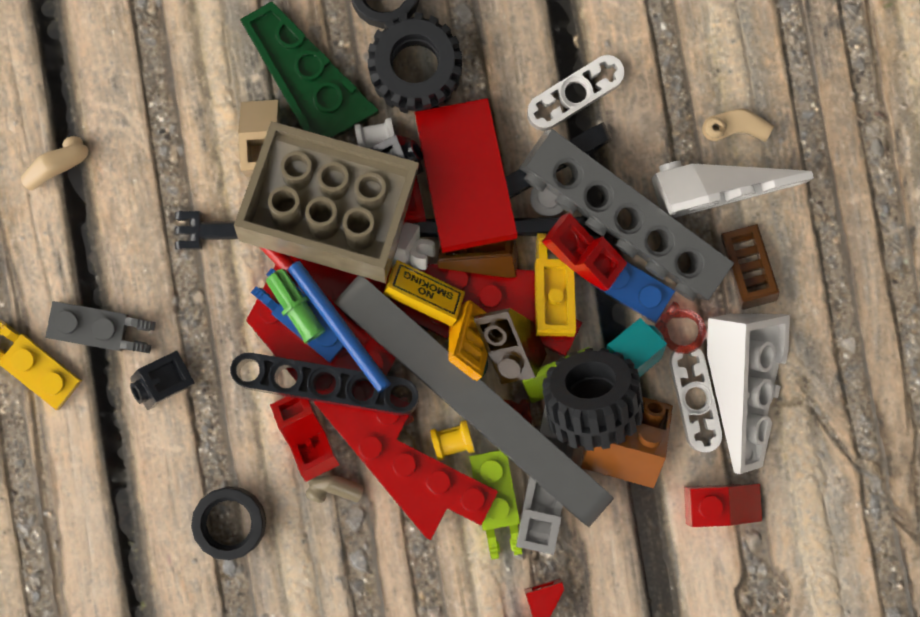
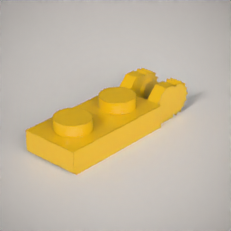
M538 233L536 238V261L534 263L536 336L574 337L576 333L574 271L560 259H548V248L542 243L546 233Z
M0 319V334L14 342L7 352L0 348V366L55 410H60L82 380L28 336L19 334Z

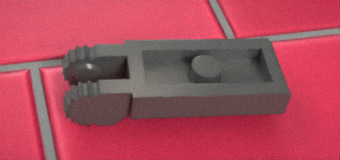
M52 301L45 338L116 351L126 349L150 354L152 345L141 341H124L127 326L136 327L137 330L154 331L156 322L130 318L128 314Z

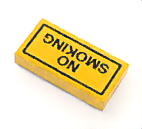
M397 260L392 267L383 294L452 327L458 318L465 292Z

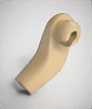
M735 109L707 118L703 123L702 133L710 141H718L736 133H745L766 142L774 125L748 109Z
M78 136L66 138L62 143L63 148L46 152L32 162L21 176L22 184L28 190H35L49 179L83 162L88 156V147L83 145L82 139Z

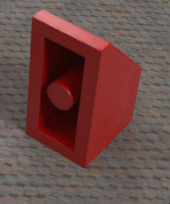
M760 483L684 486L686 524L690 527L733 526L762 521Z

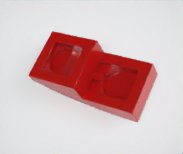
M570 213L562 215L542 241L564 264L603 291L610 289L627 265L623 257L604 237L594 239Z

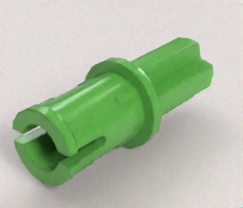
M277 270L266 279V283L284 309L282 311L283 316L288 315L303 338L304 343L311 342L326 331L307 304L309 298L301 295L286 270Z

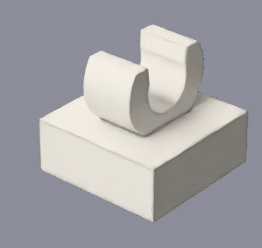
M405 222L392 267L399 260L416 269L426 270L428 267L427 255L431 257L435 255V243L428 239H420L419 225Z

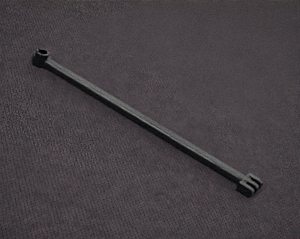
M200 211L175 212V220H190V226L175 227V235H190V241H176L175 250H202V240L238 239L234 228L235 221H202V213ZM583 215L581 217H574L586 230L585 222L587 218ZM560 217L514 218L517 236H537L538 233H546L547 235ZM426 219L423 222L413 223L420 226V237H439L435 219ZM589 233L594 239L603 237L598 233Z

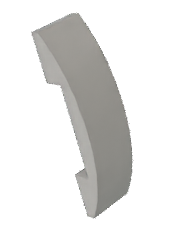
M544 406L539 432L572 460L574 448L570 447L569 441L562 443L557 439V433L553 434L548 422L546 406ZM530 476L516 547L554 555L563 505Z

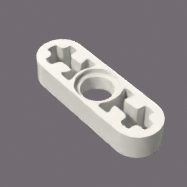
M612 55L601 56L533 98L527 110V118L531 126L541 131L550 130L616 89L624 77L622 62ZM601 65H604L607 69L613 67L616 70L612 76L614 81L610 82L607 78L600 80L595 85V88L599 91L594 93L590 81L584 75L588 73L590 80L600 74ZM572 83H578L585 88L586 98L582 102L572 103L565 96V88ZM558 93L561 105L568 111L562 113L559 106L551 112L550 121L547 122L544 118L537 119L535 117L538 112L537 105L542 104L544 108L551 106L556 101L552 95Z
M694 345L679 346L671 353L669 365L686 440L690 447L696 451L711 452L720 445L722 430L705 356ZM684 351H687L690 357L696 356L697 363L691 366L693 377L701 374L702 382H689L682 386L680 378H688L685 367L678 366L677 360L683 358ZM693 387L702 389L706 395L704 406L697 410L691 409L685 401L687 391ZM709 411L711 418H703V422L707 430H713L714 436L708 438V445L704 446L702 441L695 440L694 434L700 432L699 422L694 420L690 423L689 415H702Z

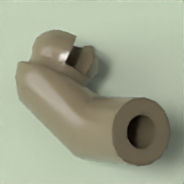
M318 476L307 483L310 486L306 491V497L315 502L322 503L326 499L327 492L357 503L363 494L364 486L341 476Z

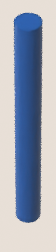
M300 261L292 264L288 268L289 273L377 392L380 393L389 387L390 381Z

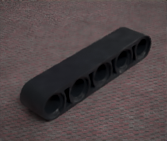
M242 353L232 361L230 366L232 379L239 386L252 391L399 416L412 413L419 403V394L416 386L404 378L386 376L391 383L389 387L380 393L374 388L373 396L370 399L359 401L353 395L355 385L360 381L370 382L363 371L256 353ZM248 362L258 363V377L252 381H243L241 378L242 366ZM286 368H293L298 374L296 383L289 388L281 387L278 383L280 372ZM324 374L332 375L336 380L335 389L329 394H320L316 390V381ZM399 387L408 388L412 392V401L406 407L399 408L391 402L392 392Z

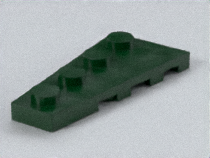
M272 1L240 19L303 130L335 139L353 129L354 125L361 124L379 114V110L359 92L357 87L317 49L305 34Z

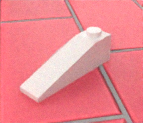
M674 161L659 166L660 172L655 173L651 179L659 208L671 217L677 218L805 184L814 177L812 171L708 164H688L682 166L681 161Z
M726 314L708 318V328L706 331L707 358L734 473L742 474L763 467L772 427L768 411L773 398H778L781 387L775 385L779 363L786 364L788 356L790 315Z

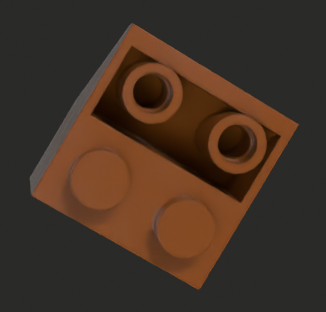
M642 397L644 413H642L643 420L641 425L636 426L637 431L632 436L626 435L625 442L619 445L617 443L610 444L608 449L602 450V447H594V451L585 450L584 447L580 468L654 488L666 460L673 405Z

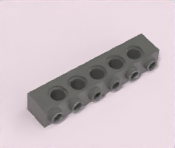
M553 129L544 131L519 167L520 170L527 174L524 178L527 183L541 192L545 188L557 196L555 203L571 214H574L577 210L587 218L585 224L601 236H604L607 232L618 240L615 246L620 251L632 258L637 254L648 262L645 268L650 273L662 280L666 276L677 284L675 290L690 301H694L695 298L709 300L734 264V262ZM561 164L567 165L572 173L571 180L567 185L561 184L556 178V170ZM592 186L597 187L602 195L601 202L597 207H592L587 201V192ZM623 208L630 212L632 218L631 224L626 229H622L617 222L618 213ZM655 230L661 237V244L657 250L652 251L648 246L647 239L649 234ZM685 252L690 257V267L686 272L682 273L678 268L677 261L679 256Z

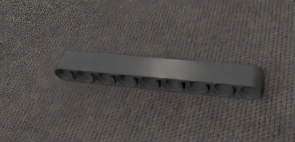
M357 275L334 301L351 320L587 527H590L614 498L483 381L480 379L478 381L473 380L448 360L449 352L367 279Z

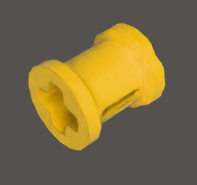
M466 420L460 421V425L440 431H437L435 428L430 430L438 461H443L445 456L466 450L469 454L475 452Z

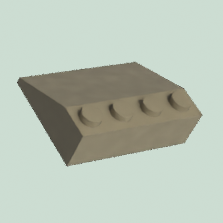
M271 121L234 223L237 237L240 242L386 283L398 247L419 163Z

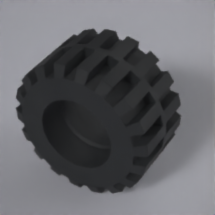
M415 12V17L407 18V13L399 15V20L394 23L392 19L385 22V29L383 31L378 29L374 35V43L369 45V59H367L371 81L379 97H383L386 104L390 107L396 106L400 109V112L407 114L408 110L417 112L429 108H438L439 104L443 101L447 103L451 99L452 92L457 90L460 76L462 75V51H460L457 37H453L451 34V28L446 24L440 25L438 18L432 15L429 19L423 18V13ZM423 46L431 50L438 61L436 72L429 79L419 83H410L400 79L394 72L393 61L396 55L404 48Z
M587 348L585 352L580 353L574 351L569 353L568 358L561 357L556 361V367H550L546 372L547 378L543 379L542 385L548 422L553 434L557 433V439L562 443L569 441L570 447L576 449L580 446H584L585 450L594 451V447H602V450L608 449L612 443L619 445L625 442V436H632L637 431L636 426L641 425L644 408L639 373L634 368V363L630 359H624L623 354L619 352L612 354L609 349L601 348L599 351Z

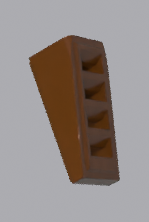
M758 224L721 233L726 256L734 262L730 271L741 309L745 310L777 301L780 292ZM753 240L754 246L734 250L733 245ZM753 255L758 257V260L743 264L738 262V259ZM757 270L762 272V275L744 279L742 275ZM764 284L766 288L749 293L747 291L749 288Z
M516 239L442 253L440 245L437 260L438 268L497 277H516L518 267Z

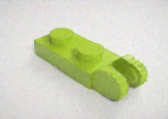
M500 450L469 456L473 479L498 491L482 523L483 531L486 530L491 560L499 559L500 554L499 542L496 540L494 531L495 528L509 526L511 550L514 552V556L523 554L522 548L516 547L519 531L517 524H520L508 457Z

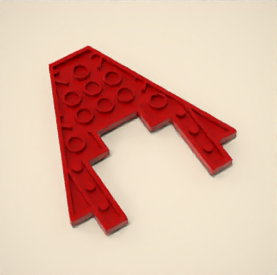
M289 256L294 262L300 261L320 289L333 302L357 277V275ZM428 264L426 270H420L464 291L465 294L461 306L466 301H472L486 313L511 308L534 322L536 326L535 270L517 269V276L513 278L438 268V264ZM276 265L273 268L275 271L280 270ZM364 277L381 293H384L387 281L383 283ZM265 283L263 290L279 305L280 303L268 284ZM386 296L419 326L447 340L449 339V325ZM256 300L246 321L276 357L362 371L345 347L329 363L271 314L273 311L260 300ZM576 319V333L574 337L540 336L543 346L566 357L583 322ZM351 320L370 339L364 348L384 375L388 376L396 358ZM286 368L295 381H297V371L293 368ZM324 374L316 381V390L320 394H329L335 389L336 380L332 375ZM368 381L358 382L353 389V395L359 401L370 399L374 393V386ZM391 394V402L394 406L400 408L410 404ZM313 401L425 538L432 540L447 509L480 526L482 525L498 491L398 441L397 439L410 414L399 416Z

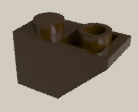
M511 308L474 317L473 320L501 384L531 379L537 376L547 353L540 336H536L534 322Z

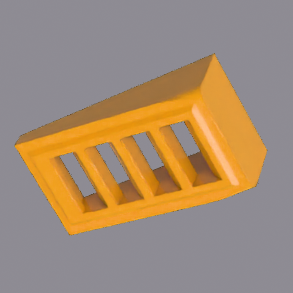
M466 301L461 306L458 318L453 326H449L448 360L473 380L478 381L483 376L488 353L473 319L476 315L485 314L486 312L472 301Z

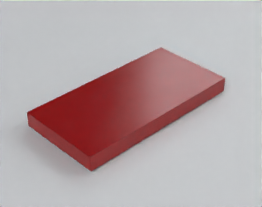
M488 98L414 112L442 253L517 239L516 225Z

